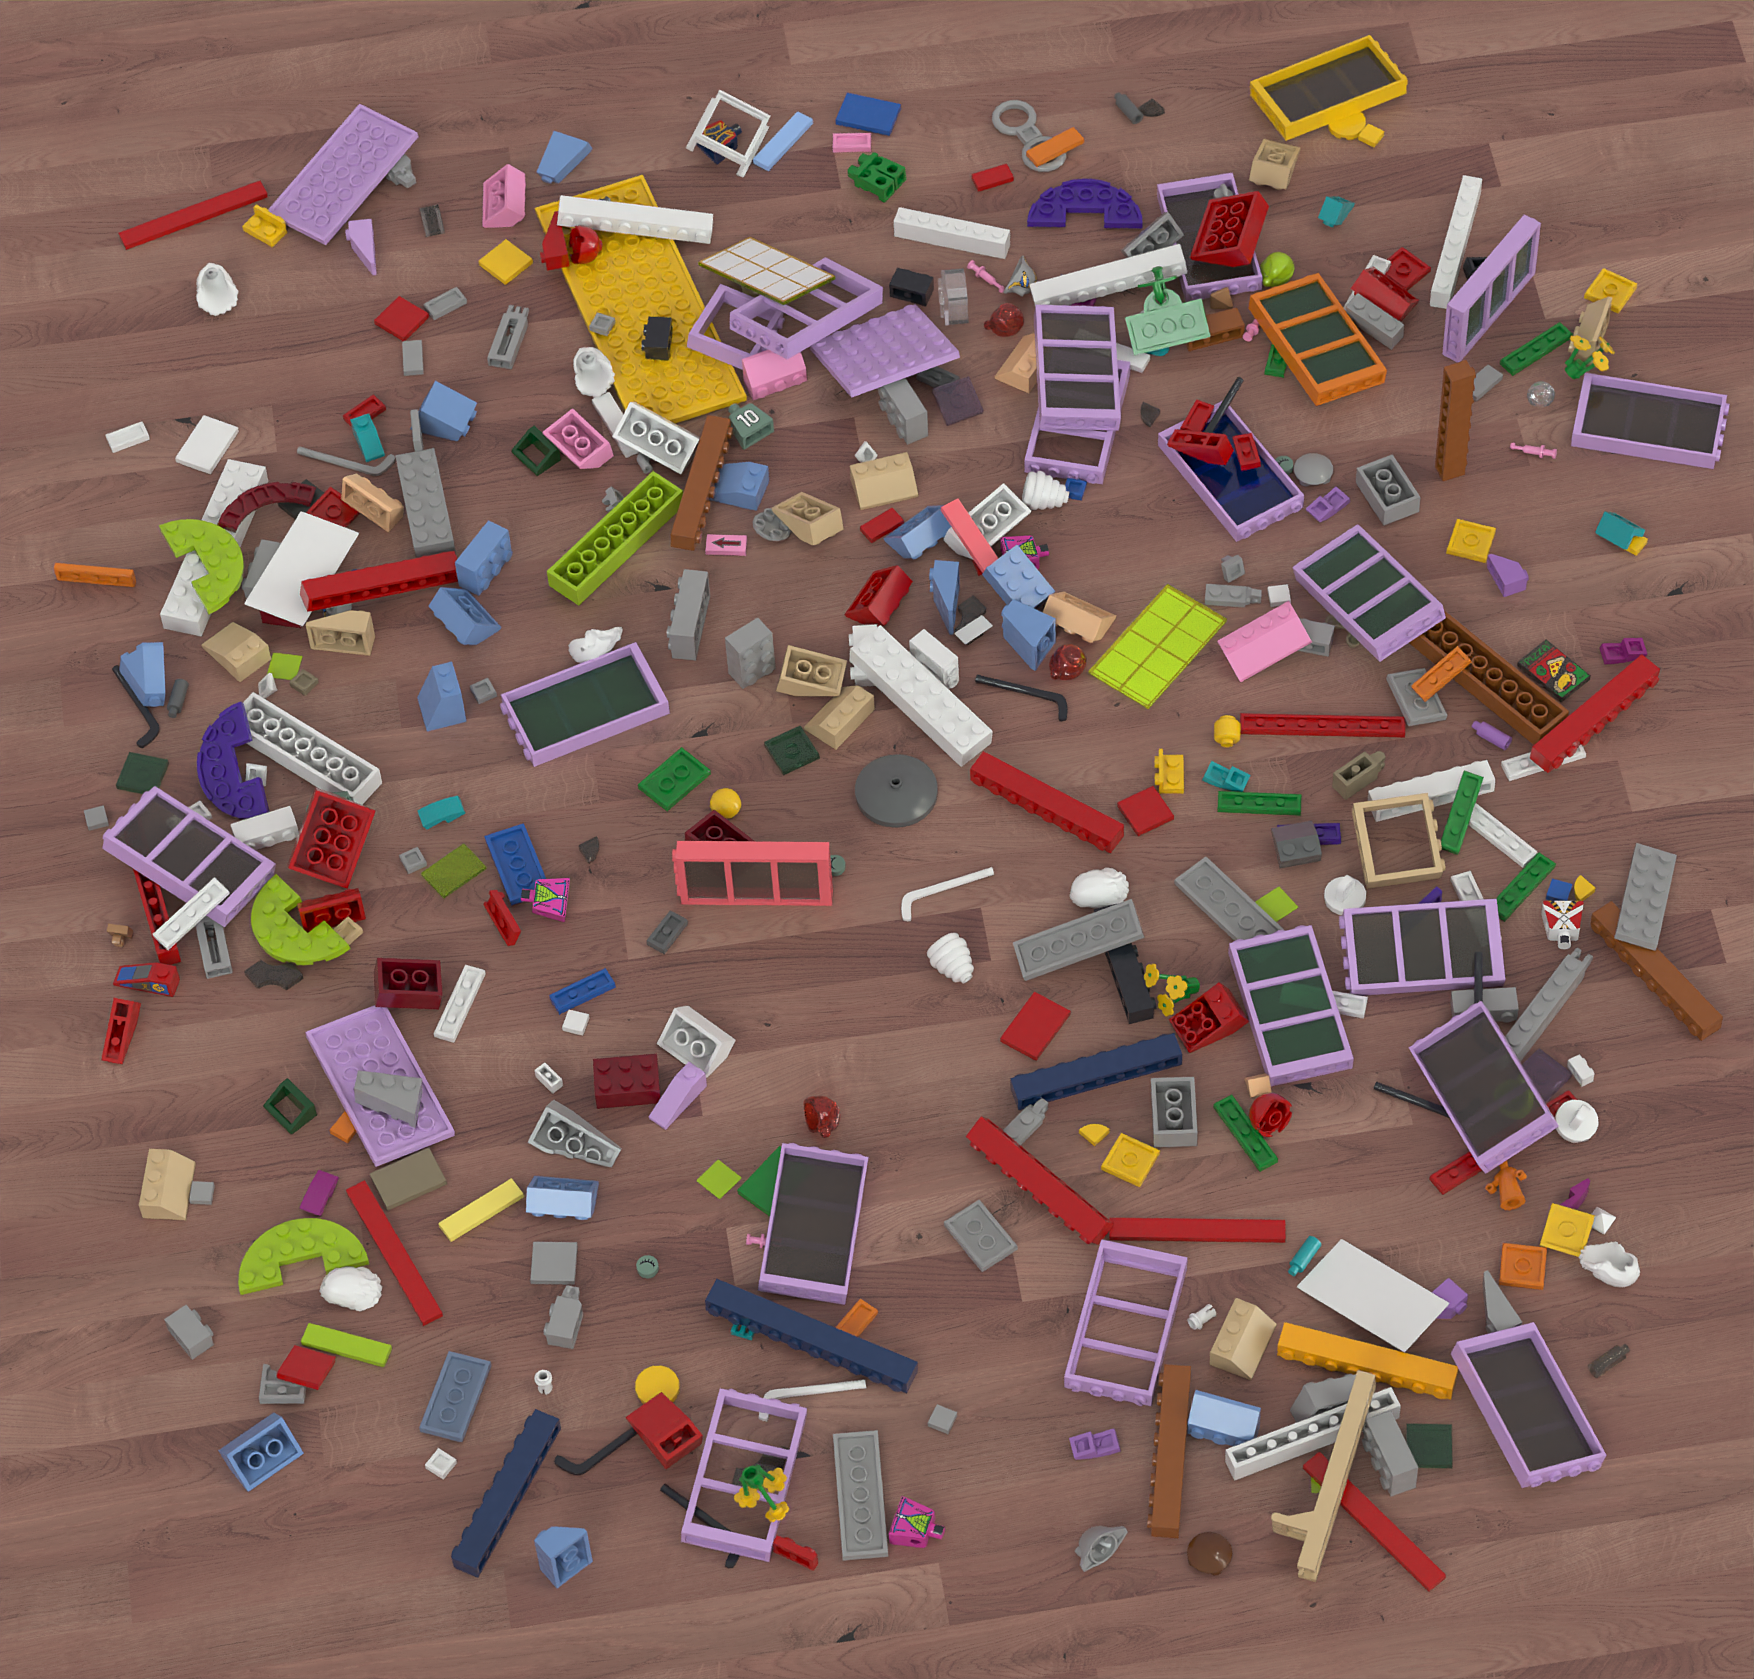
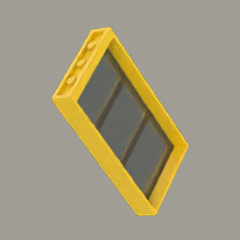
M1368 35L1250 81V96L1287 141L1406 94L1408 80L1398 70L1397 65L1389 59L1388 54L1380 48L1379 43L1371 35Z

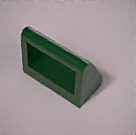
M535 425L527 430L511 450L512 454L536 476H539L561 461L559 449ZM532 444L545 455L538 466L522 452Z
M288 1078L280 1083L263 1105L291 1135L317 1116L315 1105ZM286 1096L301 1111L293 1123L275 1107Z

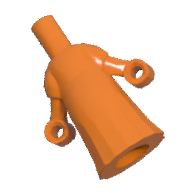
M1506 1160L1499 1165L1500 1171L1495 1175L1494 1181L1487 1184L1485 1189L1489 1194H1493L1497 1191L1496 1187L1499 1185L1501 1208L1512 1210L1521 1207L1526 1202L1516 1177L1522 1181L1527 1178V1175L1523 1170L1517 1171L1516 1168L1509 1167Z

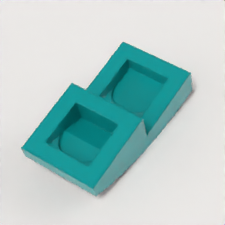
M1211 761L1202 781L1225 790L1243 792L1251 775L1233 766L1231 769H1227Z
M459 796L445 798L417 810L422 825L426 830L444 820L450 823L466 813Z

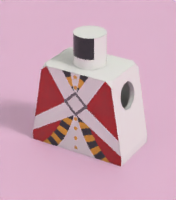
M1543 901L1541 915L1547 938L1550 941H1558L1560 949H1568L1571 947V941L1578 940L1583 901Z

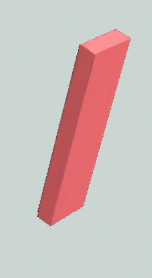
M956 499L942 506L940 510L983 573L998 557L960 500Z

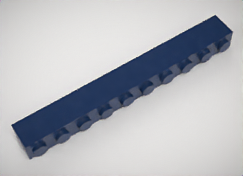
M716 1279L705 1299L706 1311L715 1317L721 1316L726 1318L734 1325H744L754 1333H762L773 1341H781L788 1344L794 1350L800 1349L814 1358L827 1360L833 1366L844 1367L852 1374L868 1377L872 1382L887 1385L895 1392L907 1394L918 1372V1362L719 1279Z

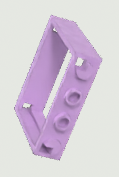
M720 284L689 332L687 347L743 370L742 359L768 349L756 343L749 354L703 334L723 303L739 308L754 299V297ZM774 307L758 315L769 320L767 328L776 333L778 328H782V324L785 321L783 312Z

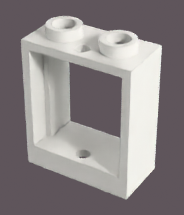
M925 629L909 640L910 653L945 687L950 689L957 685L959 681L958 657Z

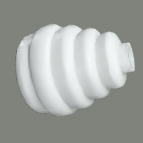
M1031 471L1028 473L1023 489L1022 502L1029 506V509L1045 510L1046 507L1052 509L1054 506L1061 507L1063 503H1067L1069 492L1066 491L1065 485L1059 484L1058 480H1053L1052 476L1045 475L1042 471L1036 473Z
M949 933L943 936L928 949L927 956L930 959L931 966L937 968L938 972L945 974L947 978H952L953 982L961 981L966 983L973 977L971 973L974 967L971 964L970 951L967 948L966 941L960 938L957 933Z

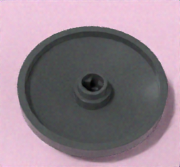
M894 754L875 759L863 768L855 784V798L860 811L872 822L885 827L899 828L918 823L933 810L938 797L937 780L932 770L921 760L907 755Z

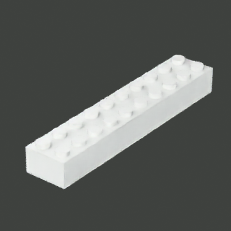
M228 459L202 521L217 525L226 507L240 494L253 487L268 483L266 467ZM256 510L241 522L236 533L226 530L235 538L239 547L243 542ZM195 550L186 554L160 616L164 629L202 637L211 614L207 613L192 587L191 581L208 573Z

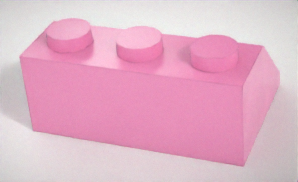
M507 164L483 183V227H513L516 223L523 220L525 216V173Z
M766 350L742 359L744 385L753 400L764 398L772 393L783 391L786 388L807 381L806 367L801 352L789 359H785L770 350Z
M573 408L542 432L546 438L580 469L599 468L614 456L610 443Z

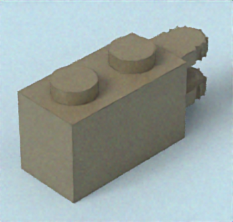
M1377 751L1369 756L1366 752H1363L1333 773L1332 787L1347 800L1378 778V773L1385 766V754Z

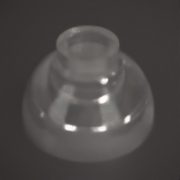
M1545 381L1533 383L1527 392L1529 403L1537 408L1549 406L1555 398L1553 387Z

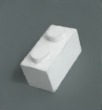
M1580 1054L1568 1060L1567 1067L1581 1087L1593 1082L1594 1071L1588 1067L1586 1060Z
M545 1062L534 1070L536 1078L552 1093H555L563 1086L562 1079Z

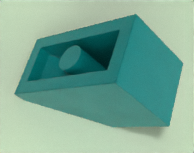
M1326 196L1318 218L1324 220L1323 224L1330 227L1341 225L1353 209L1355 203L1339 196Z
M369 413L351 419L353 435L366 463L385 456L376 427Z

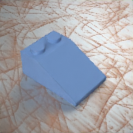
M753 462L724 464L723 469L719 468L718 484L715 483V495L710 500L757 511L769 483L768 466Z
M935 560L934 568H930L929 580H931L930 592H933L934 602L948 633L953 635L960 589L959 562Z

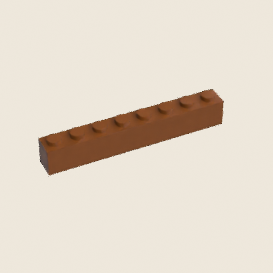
M1467 360L1445 366L1443 371L1435 468L1443 482L1465 475V468L1467 466L1468 441H1470L1469 429H1471L1470 417L1472 416L1471 407L1474 403V378H1476L1475 369L1470 367Z
M707 415L671 531V547L695 551L696 544L701 542L702 532L700 531L706 525L705 514L710 512L711 502L709 501L710 498H714L716 489L714 485L715 483L718 484L720 478L719 468L723 469L725 460L723 455L728 453V439H732L734 428L731 427V419Z
M1613 901L1592 913L1590 923L1592 930L1604 939L1609 948H1613L1618 953L1621 961L1627 963L1632 968L1633 973L1646 983L1651 992H1655L1659 996L1662 1004L1666 1007L1668 1006L1674 1012L1675 1017L1688 1027L1689 1032L1693 1036H1697L1702 1041L1721 1028L1723 1016L1658 948L1654 951L1614 939L1620 909Z
M1164 1364V1373L1159 1372L1158 1386L1163 1387L1162 1393L1158 1392L1157 1406H1161V1412H1156L1155 1426H1159V1433H1154V1446H1158L1157 1453H1153L1152 1466L1156 1467V1473H1151L1150 1487L1155 1488L1154 1494L1149 1495V1507H1153V1514H1148L1147 1528H1151V1537L1179 1539L1191 1366Z

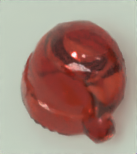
M1004 303L993 312L990 320L984 322V328L992 330L993 333L1001 337L1015 335L1024 325L1023 313L1016 305Z
M1064 644L1059 647L1049 661L1051 678L1053 680H1072L1078 677L1086 667L1087 658L1084 651L1072 644Z
M810 1096L804 1100V1115L809 1131L812 1133L819 1132L821 1137L828 1138L831 1132L836 1130L840 1122L838 1105L826 1096Z

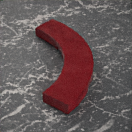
M272 482L253 487L240 494L226 507L217 525L236 533L241 522L250 513L265 505L290 502L310 507L317 487L297 482Z

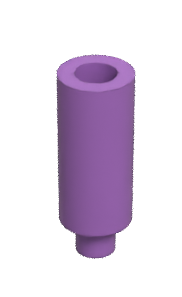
M1474 721L1472 724V728L1477 730V735L1505 751L1510 746L1512 737L1484 721L1482 723Z

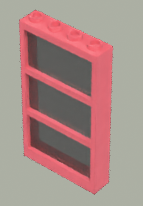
M677 841V847L672 851L677 896H681L682 905L832 906L833 883L829 842Z

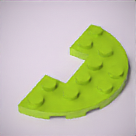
M183 519L159 525L162 535L176 558L195 550L206 569L207 575L191 581L207 613L211 614L230 601L229 598L235 591H238L243 580L244 559L235 538L220 526L202 520Z
M277 874L262 887L253 904L251 925L259 945L271 957L284 963L288 961L294 962L296 965H313V962L324 959L327 962L350 950L349 944L325 921L307 933L288 914L302 900Z
M318 1218L290 1220L269 1229L250 1246L239 1270L238 1284L240 1295L284 1285L280 1266L322 1256L326 1274L336 1268H357L369 1265V1260L360 1241L343 1226Z

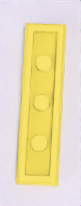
M511 1178L439 1222V1227L449 1241L452 1242L524 1198V1194Z

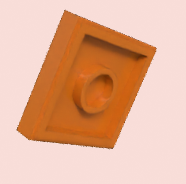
M1503 1243L1499 1285L1543 1290L1547 1248Z

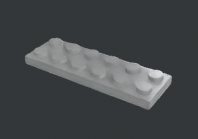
M1636 843L1614 939L1656 950L1677 855Z
M1204 857L1175 879L1174 884L1234 941L1237 939H1251L1256 935H1269L1278 930H1284L1207 857ZM1285 945L1253 951L1248 954L1258 964H1261Z
M1130 899L1015 941L1013 945L1022 976L1027 981L1145 937L1134 902Z
M878 1430L833 1434L843 1561L888 1557Z

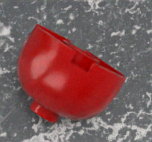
M574 226L575 228L571 229L569 236V248H572L573 254H569L573 264H588L594 261L599 251L602 250V241L599 240L598 234L592 228Z
M1276 1093L1260 1095L1253 1101L1249 1109L1251 1125L1264 1137H1272L1271 1133L1277 1129L1280 1133L1288 1125L1292 1117V1112L1290 1111L1291 1103Z

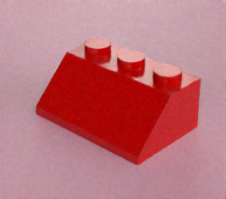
M1374 266L1364 269L1351 287L1355 296L1357 293L1399 322L1403 321L1420 301Z
M898 565L874 571L844 615L863 625L884 626L889 622L892 612L899 607L902 597L909 592V587L913 581Z
M358 888L347 889L340 893L327 894L320 898L297 903L302 926L307 933L323 921L331 928H334L347 917L354 922L366 919Z

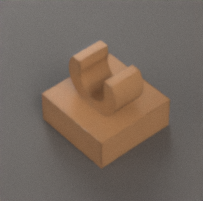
M108 923L107 932L113 936L112 944L114 946L123 947L125 938L132 939L133 930L129 926Z

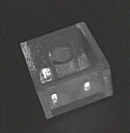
M964 268L941 270V278H938V290H942L938 291L939 303L943 305L940 306L941 318H945V325L968 323V297Z

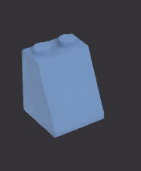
M435 381L418 411L422 433L458 442L461 435L465 437L470 428L467 424L468 421H473L477 413L474 410L477 402Z
M1013 599L1002 610L1003 637L1028 666L1036 671L1056 643L1055 618Z
M448 662L432 666L417 697L426 730L431 731L467 722L462 694L453 663Z

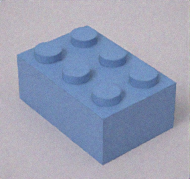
M489 520L455 562L459 587L467 589L478 596L489 587L490 581L500 573L501 567L512 557L509 531Z
M1018 545L989 565L982 574L1006 605H1009L1014 599L1037 609L1047 601L1050 594L1055 593V590Z

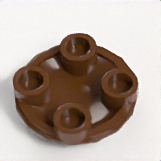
M1205 1532L1195 1536L1187 1549L1189 1565L1200 1572L1214 1576L1221 1574L1222 1570L1229 1565L1233 1554L1228 1540L1214 1532Z

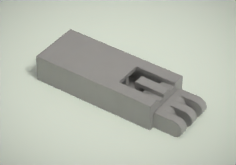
M509 305L507 313L503 314L487 357L489 366L512 370L528 327L527 316L529 308L524 307L521 313V307L517 306L515 312H513L514 305ZM509 326H512V328H510L511 334L509 336H506Z
M205 916L195 926L206 977L209 979L231 974L233 971L224 928L208 916ZM214 928L217 940L211 938V941H207L205 930H208L209 937H214Z

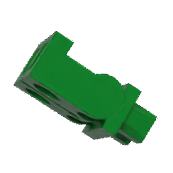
M875 152L871 155L862 153L858 159L860 167L851 165L847 170L848 177L854 180L855 187L870 191L879 196V200L884 203L906 181L904 166L878 156Z

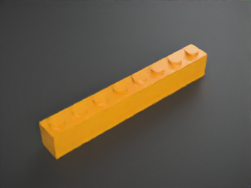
M1284 1322L1277 1347V1355L1286 1360H1297L1309 1366L1317 1365L1329 1371H1340L1353 1375L1357 1374L1358 1370L1374 1374L1376 1382L1387 1383L1395 1388L1411 1389L1419 1394H1430L1438 1399L1451 1400L1458 1376V1367L1455 1365Z

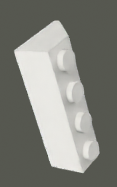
M636 402L629 403L612 436L680 474L684 472L695 456L700 437Z
M1003 483L968 514L991 547L1028 516L1031 510ZM951 527L947 531L944 541L958 555L973 559Z

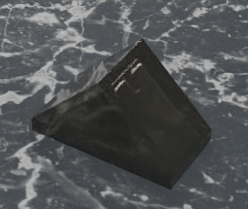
M432 203L419 206L418 211L426 237L445 233L439 205Z

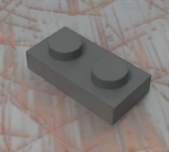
M937 366L919 372L916 375L918 381L949 395L960 383L959 376Z
M670 910L646 940L647 945L665 954L688 925V920Z

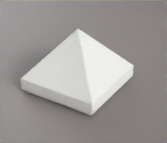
M866 441L855 454L860 463L875 460L878 456Z
M268 673L258 683L259 696L264 699L277 691L272 673Z
M247 763L245 781L260 777L263 786H266L267 766Z
M1596 1207L1591 1214L1595 1215L1592 1228L1605 1235L1616 1217Z

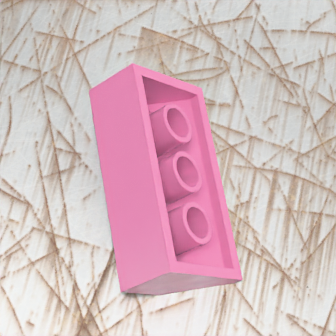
M1287 601L1218 640V643L1238 679L1242 682L1307 646L1312 641L1291 603Z

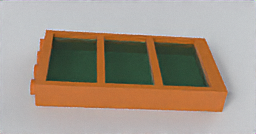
M1319 273L1308 275L1250 296L1248 309L1315 406L1385 382L1387 369Z

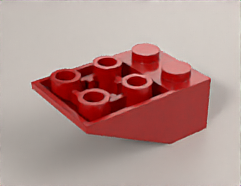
M1220 982L1169 1019L1189 1053L1234 1034L1250 1022L1230 989Z
M662 1392L626 1416L627 1421L665 1469H668L702 1444L703 1435L690 1418Z

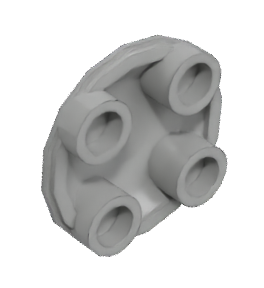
M1309 453L1297 459L1294 464V473L1302 486L1327 484L1330 482L1333 474V465L1324 455Z
M771 508L764 509V512L759 513L753 519V528L756 533L767 540H785L791 533V530L772 512Z

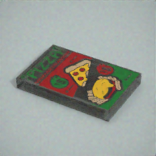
M1547 639L1517 663L1521 670L1561 703L1591 678V675Z

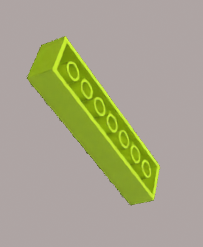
M652 471L547 570L549 586L579 606L678 512L683 490Z

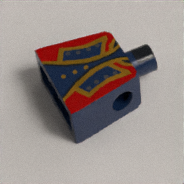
M719 120L707 125L702 134L735 151L738 147L737 136L742 133V129L737 123L728 127L723 121ZM699 143L696 144L716 165L726 158Z

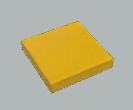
M505 239L478 262L479 266L506 285L533 264V259Z
M1603 268L1584 293V298L1596 302L1606 297H1611V311L1619 313L1637 289V283Z
M1457 519L1446 554L1486 563L1496 528Z
M1121 1133L1101 1165V1170L1140 1187L1158 1158L1160 1150Z
M1552 1203L1540 1246L1579 1257L1581 1250L1587 1244L1595 1215Z

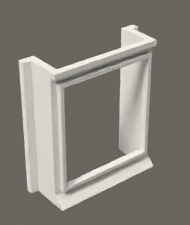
M719 90L716 98L710 100L686 149L693 151L696 144L699 143L740 164L737 175L744 177L769 129V126L766 124L770 115ZM720 100L762 121L745 156L702 134Z

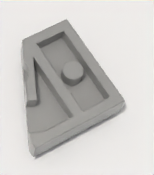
M263 1364L259 1393L260 1404H304L305 1386L277 1379V1371L272 1370L270 1365Z

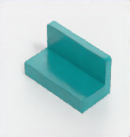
M1604 511L1595 533L1627 550L1633 536L1643 537L1645 529L1617 513Z

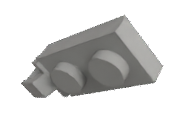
M1206 584V605L1245 608V605H1250V603L1261 604L1262 590L1252 589L1247 586Z
M1041 1098L1034 1106L1030 1104L1003 1131L1022 1145L1043 1124L1044 1113L1048 1110V1102Z

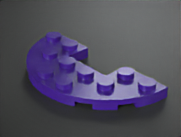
M1096 179L1069 180L1062 182V185L1056 188L1051 187L1040 195L1037 202L1032 204L1027 219V227H1066V213H1104V228H1142L1143 225L1139 206L1133 202L1132 197L1126 191L1110 186L1109 182Z
M240 701L219 714L220 717L216 719L212 726L209 725L202 737L203 742L200 752L197 754V773L203 792L218 809L239 819H249L270 811L262 779L257 777L242 783L234 747L253 740L245 706Z

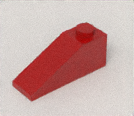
M555 211L542 243L543 252H540L541 262L546 264L547 271L570 267L562 226L557 225L558 211Z
M1175 429L1167 443L1168 447L1209 464L1226 465L1234 451L1226 434Z
M118 998L113 999L101 1058L102 1061L123 1064L138 1022L141 1003Z

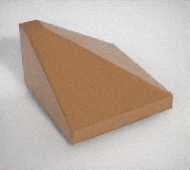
M1228 287L1210 294L1211 309L1233 308Z

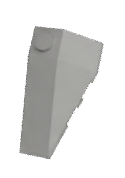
M555 1100L546 1106L528 1140V1143L545 1153L560 1154L567 1158L582 1159L589 1163L607 1167L613 1166L622 1149L574 1111Z

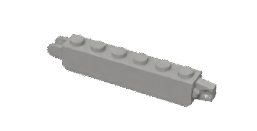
M1576 948L1571 955L1568 954L1507 1033L1505 1038L1520 1062L1582 982L1585 970L1590 965L1593 956L1588 954L1581 962L1578 960L1581 955V949ZM1502 1042L1499 1044V1050L1504 1047ZM1506 1054L1496 1061L1495 1068L1503 1072L1509 1063L1514 1064L1509 1054Z

